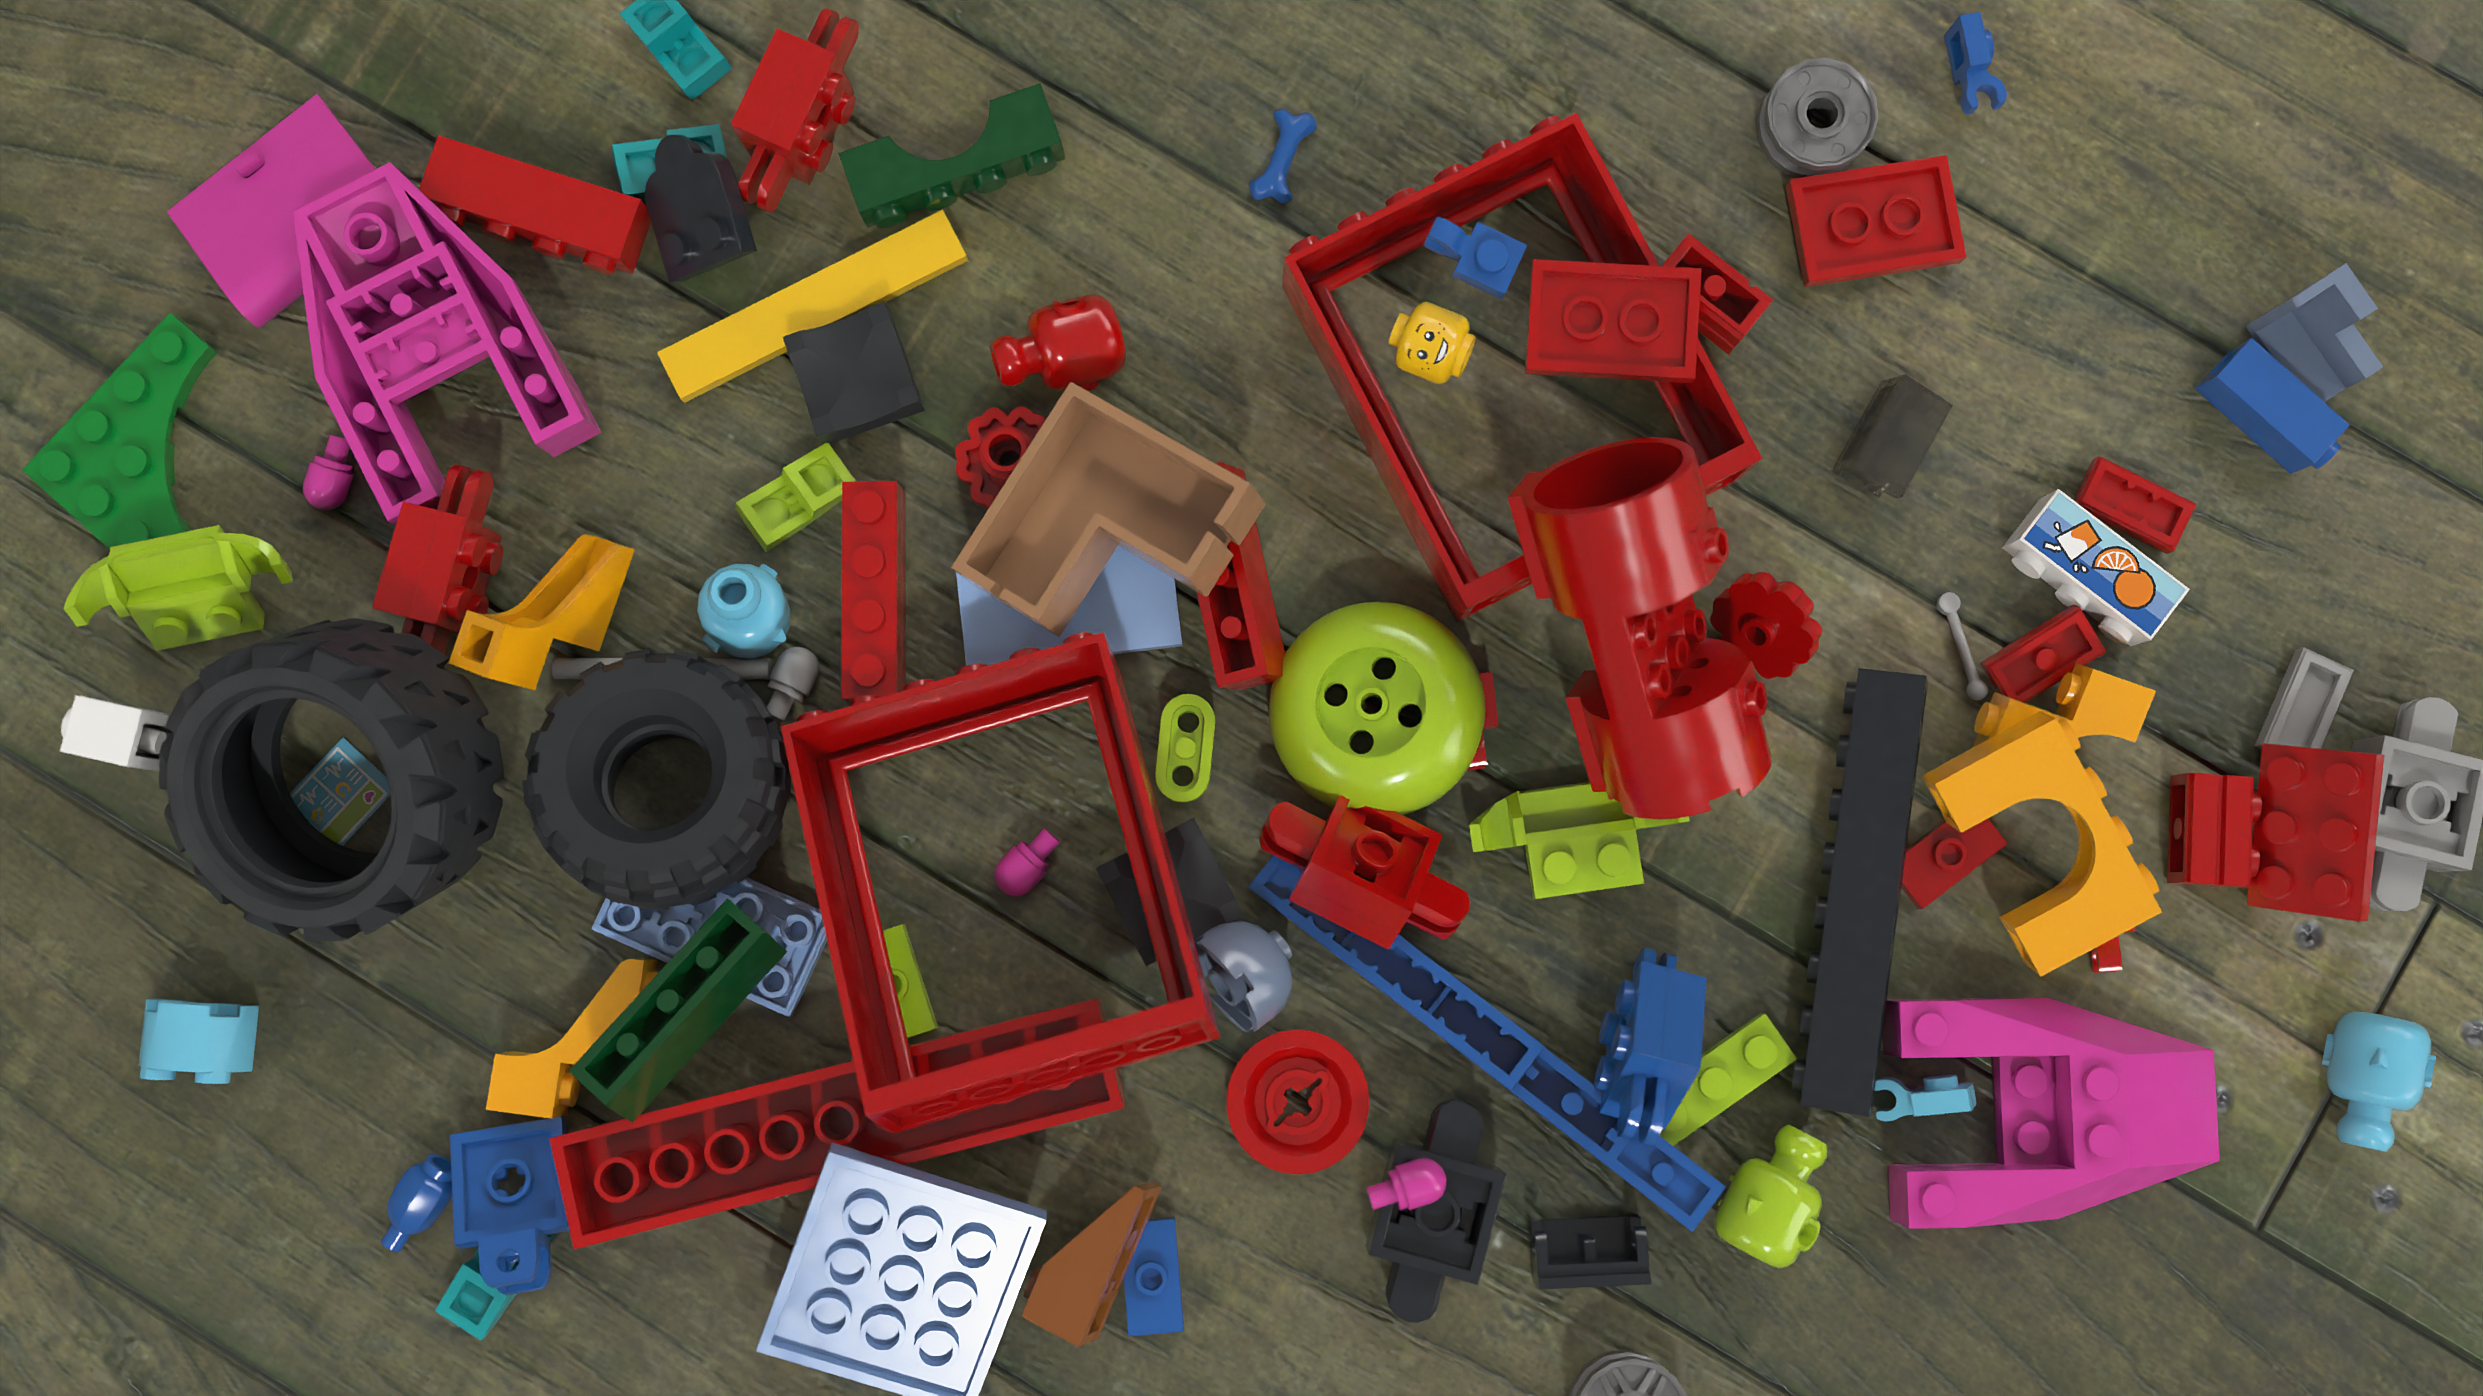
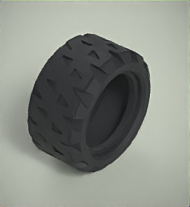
M359 618L339 621L324 620L227 653L202 669L199 674L200 679L183 690L166 723V727L172 733L162 743L159 752V789L167 790L169 802L165 808L164 816L177 849L180 853L188 852L195 863V877L221 904L228 905L234 902L244 909V920L280 936H287L302 928L304 929V940L309 942L345 941L361 931L365 934L373 933L457 883L480 860L482 855L477 851L478 847L491 840L494 836L502 809L503 798L493 792V784L504 779V767L499 738L497 734L485 729L481 719L489 714L488 709L471 682L462 674L447 671L444 666L449 659L418 636L408 633H394V627L390 624ZM297 699L321 704L348 719L368 739L379 756L390 786L392 812L388 835L378 854L352 850L332 841L318 831L304 817L291 797L282 772L280 744L287 715Z

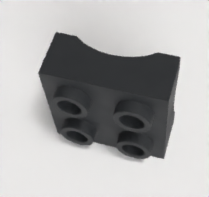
M885 301L867 307L840 321L783 336L788 355L807 404L812 425L817 438L822 444H831L925 411L892 314Z
M1192 818L1165 832L1194 941L1219 924L1231 923L1243 917L1244 914L1196 820ZM1127 852L1100 865L1096 870L1111 896L1145 966H1149L1156 962L1157 959Z

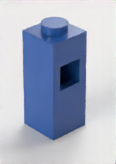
M2253 338L2231 349L2195 387L2203 397L2290 474L2311 465L2318 469L2327 463L2341 448V445L2336 440L2350 426Z

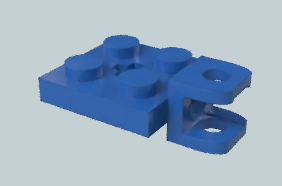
M562 1116L450 1134L454 1245L460 1249L478 1246L479 1266L484 1282L492 1288H497L504 1295L544 1289L551 1275L550 1238L547 1234L570 1231L549 1138L568 1133L567 1121ZM516 1168L517 1173L525 1177L524 1186L518 1189L517 1194L509 1196L507 1191L498 1190V1182L506 1180L508 1178V1170ZM519 1261L518 1266L512 1271L514 1264Z

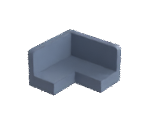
M2347 263L2300 290L2245 326L2258 344L2324 402L2345 388L2366 379L2383 368L2378 358L2354 326V323L2377 310L2378 307Z

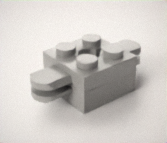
M2427 697L2403 703L2397 712L2392 737L2383 735L2353 741V752L2384 754L2370 907L2378 911H2408L2416 908L2421 899L2427 869L2436 872L2470 871L2473 867L2483 818V760L2451 752L2458 721V712L2449 702L2441 698ZM2395 797H2396V808H2394V799H2395Z

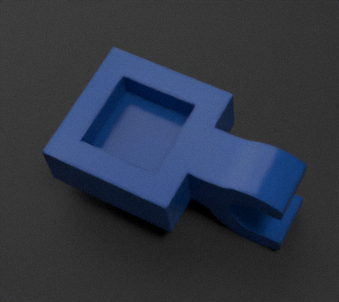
M1981 12L1960 15L1945 33L1944 39L1954 85H1961V108L1966 115L1972 114L1979 107L1976 92H1984L1990 98L1992 110H1997L2006 102L2007 92L2003 82L1987 71V67L1992 63L1991 60L1994 55L1992 34L1988 29H1984Z
M1436 217L1423 245L1438 254L1458 261L1452 277L1499 299H1502L1527 247L1526 244L1480 222L1476 223L1469 236L1459 226L1441 217Z

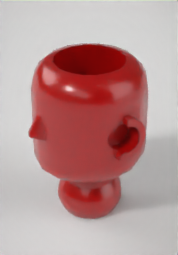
M1096 294L1085 295L1062 302L1053 301V304L1037 309L1029 316L1027 321L1028 336L1016 338L1011 335H1003L990 344L991 358L997 378L1005 386L1018 385L1028 375L1039 373L1044 384L1051 389L1066 390L1069 383L1072 382L1086 391H1090L1098 386L1100 380L1112 377L1121 371L1126 362L1125 342L1117 314L1112 304L1106 298Z

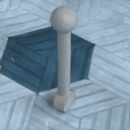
M1947 592L1937 599L1936 606L1940 613L1947 616L1969 682L1966 693L1973 700H1982L1987 696L1988 686L1979 679L1957 613L1961 602L1955 593Z

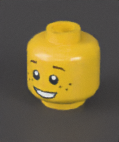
M1422 302L1415 307L1410 316L1404 313L1399 314L1392 329L1389 344L1398 347L1395 359L1400 369L1435 384H1443L1452 375L1458 378L1461 377L1472 353L1476 336L1469 334L1470 325L1464 316L1430 302Z

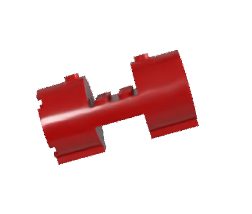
M1648 437L1629 439L1594 447L1567 457L1544 471L1527 473L1507 499L1536 598H1551L1552 604L1558 612L1572 618L1582 619L1596 670H1584L1565 697L1592 791L1607 792L1610 801L1614 799L1622 804L1625 814L1645 819H1676L1711 811L1710 800L1726 795L1734 790L1741 797L1752 791L1766 777L1772 763V756L1762 720V715H1764L1767 707V693L1763 682L1756 679L1752 660H1747L1745 653L1738 646L1723 640L1705 638V616L1701 609H1696L1692 594L1703 586L1710 585L1728 558L1729 543L1725 530L1722 527H1718L1714 508L1708 507L1693 448L1686 442L1672 438Z

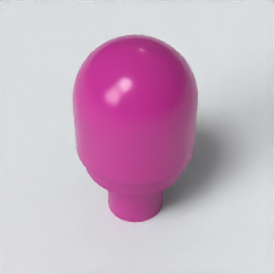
M330 434L324 456L314 455L313 462H309L303 482V494L308 503L317 509H335L342 505L348 496L354 474H351L353 466L345 463L350 449L345 438Z
M1044 828L1030 844L1023 840L1018 845L1014 844L995 867L994 880L998 889L1012 897L1023 896L1030 892L1046 875V869L1050 864L1045 858L1060 843L1058 838L1048 829Z
M1420 1158L1395 1166L1394 1170L1388 1171V1181L1366 1187L1373 1210L1396 1202L1400 1210L1406 1208L1412 1210L1437 1201L1443 1195L1447 1181L1444 1170L1437 1162L1427 1158Z

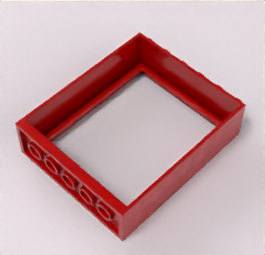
M1577 112L1560 120L1558 115L1548 117L1529 131L1530 136L1512 144L1510 139L1502 140L1485 150L1481 155L1482 160L1464 168L1462 163L1449 166L1434 177L1435 183L1417 192L1414 187L1403 189L1385 202L1387 207L1369 216L1366 211L1357 212L1341 221L1337 225V232L1320 240L1317 235L1304 238L1288 250L1290 255L1284 257L1282 288L1456 622L1532 585L1525 557L1522 555L1479 577L1331 291L1423 246L1436 217L1444 218L1461 227L1548 184L1589 262L1659 266ZM1698 339L1696 377L1693 383L1653 381L1684 441L1695 452L1705 495L1708 496L1741 479L1763 458Z
M1091 632L1073 634L1064 639L1062 644L1044 650L1039 648L1022 649L1013 653L1009 660L989 666L983 663L967 665L959 669L955 676L938 681L932 679L916 680L905 685L903 691L883 697L880 695L861 696L851 701L849 707L832 712L824 710L810 711L797 717L796 722L781 726L866 1117L890 1132L897 1133L1221 1038L1120 668L1104 632L1095 635ZM1088 701L1168 1004L916 1077L847 771Z

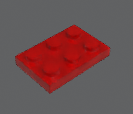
M1947 155L1790 179L1786 184L1804 287L1959 264L1966 258Z
M1533 259L1531 265L1525 374L1693 383L1696 377L1702 268Z
M2262 743L2258 792L2261 796L2262 808L2258 821L2254 823L2252 844L2256 845L2259 850L2260 865L2256 876L2251 877V886L2248 887L2247 906L2358 922L2368 921L2384 754Z

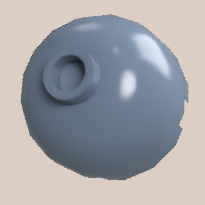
M1235 920L1231 923L1219 924L1209 929L1194 941L1204 978L1209 975L1212 985L1218 992V994L1210 995V998L1223 1014L1245 1032H1249L1251 1029L1254 1032L1257 1031L1286 1006L1292 993V970L1288 959L1292 957V952L1279 933L1276 931L1267 933L1258 925Z

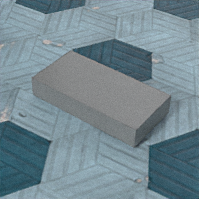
M2296 649L2255 747L2262 749V743L2321 748L2354 670L2309 649Z

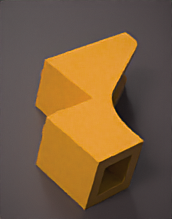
M590 534L580 536L526 598L514 608L498 614H480L467 610L449 663L486 678L535 690L553 638L600 651L635 549Z
M2076 663L2072 673L2068 672L2059 684L2056 694V702L2059 703L2056 713L1994 692L1991 702H1985L1977 714L1974 731L1978 735L1973 747L2039 711L2057 718L2058 721L2065 719L2078 738L2088 735H2111L2136 742L2156 691Z
M640 958L622 961L566 1035L549 1049L539 1053L509 1051L495 1054L486 1110L551 1119L567 1115L569 1106L573 1107L580 1091V1081L569 1070L659 973L656 972L658 960Z

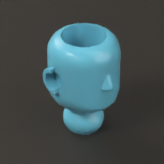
M732 564L718 569L705 581L698 596L697 613L702 628L706 633L701 641L715 653L720 650L733 657L755 659L770 654L781 643H784L790 627L791 610L780 584L776 581L778 573L765 564H761L760 567L752 564Z
M2358 1011L2342 1015L2337 1021L2334 1035L2327 1034L2322 1066L2327 1067L2326 1081L2334 1095L2349 1100L2347 1113L2340 1118L2336 1130L2340 1142L2387 1152L2391 1148L2395 1139L2394 1129L2390 1124L2392 1110L2409 1111L2415 1108L2421 1101L2424 1088L2431 1089L2436 1056L2430 1055L2431 1039L2423 1026L2399 1018Z

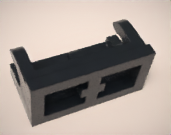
M1639 1215L1529 1220L1532 1281L1539 1290L1651 1284L1646 1226L1641 1225V1217Z

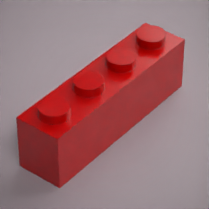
M440 135L437 137L419 186V190L458 227H463L465 221L483 226L481 231L484 234L506 243H513L515 237L533 242L532 248L553 258L563 259L565 253L583 258L582 264L586 267L607 275H613L615 269L631 274L634 273L651 225L648 209L641 199Z
M1221 461L1215 463L1246 481L1244 470ZM1256 521L1240 546L1232 541L1227 545L1233 557L1209 595L1205 597L1197 592L1218 688L1245 690L1271 683L1283 676L1282 667L1285 651Z
M897 481L842 482L841 699L850 704L854 699L865 695H880L883 697L903 691V687L906 685V492Z

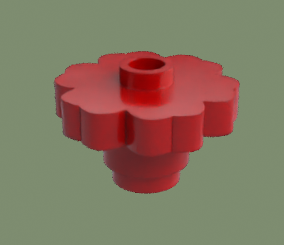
M1020 406L1012 410L1008 416L999 408H990L982 416L976 417L969 422L968 433L971 439L960 442L955 449L958 461L956 464V474L963 483L971 485L970 495L976 505L989 509L1046 421L1045 417L1033 414L1028 408ZM1017 455L1019 457L1014 464L1002 466V461L1006 456Z
M1765 571L1740 575L1731 584L1730 588L1724 589L1713 601V613L1710 617V624L1716 631L1723 634L1719 640L1738 646L1745 653L1747 660H1752L1758 674L1765 679L1790 677L1800 664L1807 663L1818 651L1819 639L1822 635L1821 625L1809 617L1813 612L1814 603L1806 593L1791 581L1776 582L1773 576Z

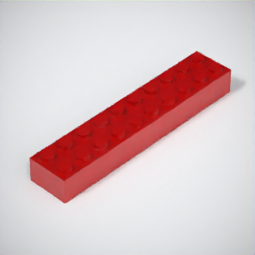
M1101 997L909 1045L915 1074L918 1077L1106 1022ZM850 1060L643 1113L633 1123L623 1118L549 1138L573 1248L578 1249L815 1188L831 1142L906 1165L1124 1109L1127 1103L1119 1070L1116 1068L892 1133L865 1116L854 1061Z

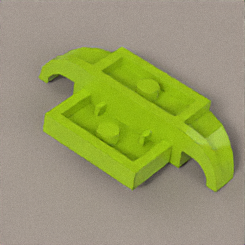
M220 525L110 547L107 557L91 565L81 575L70 591L63 609L78 627L88 625L90 618L97 611L111 605L120 618L132 616L156 651L263 629L265 613L250 591L252 575L274 573L282 584L293 582L292 572L280 554L269 543L246 534L224 533Z
M1590 782L1514 792L1483 812L1469 824L1473 852L1525 846L1533 899L1644 884L1636 830L1684 823L1690 820L1689 817L1645 819L1625 814L1622 804L1614 799L1610 801L1607 792H1593Z

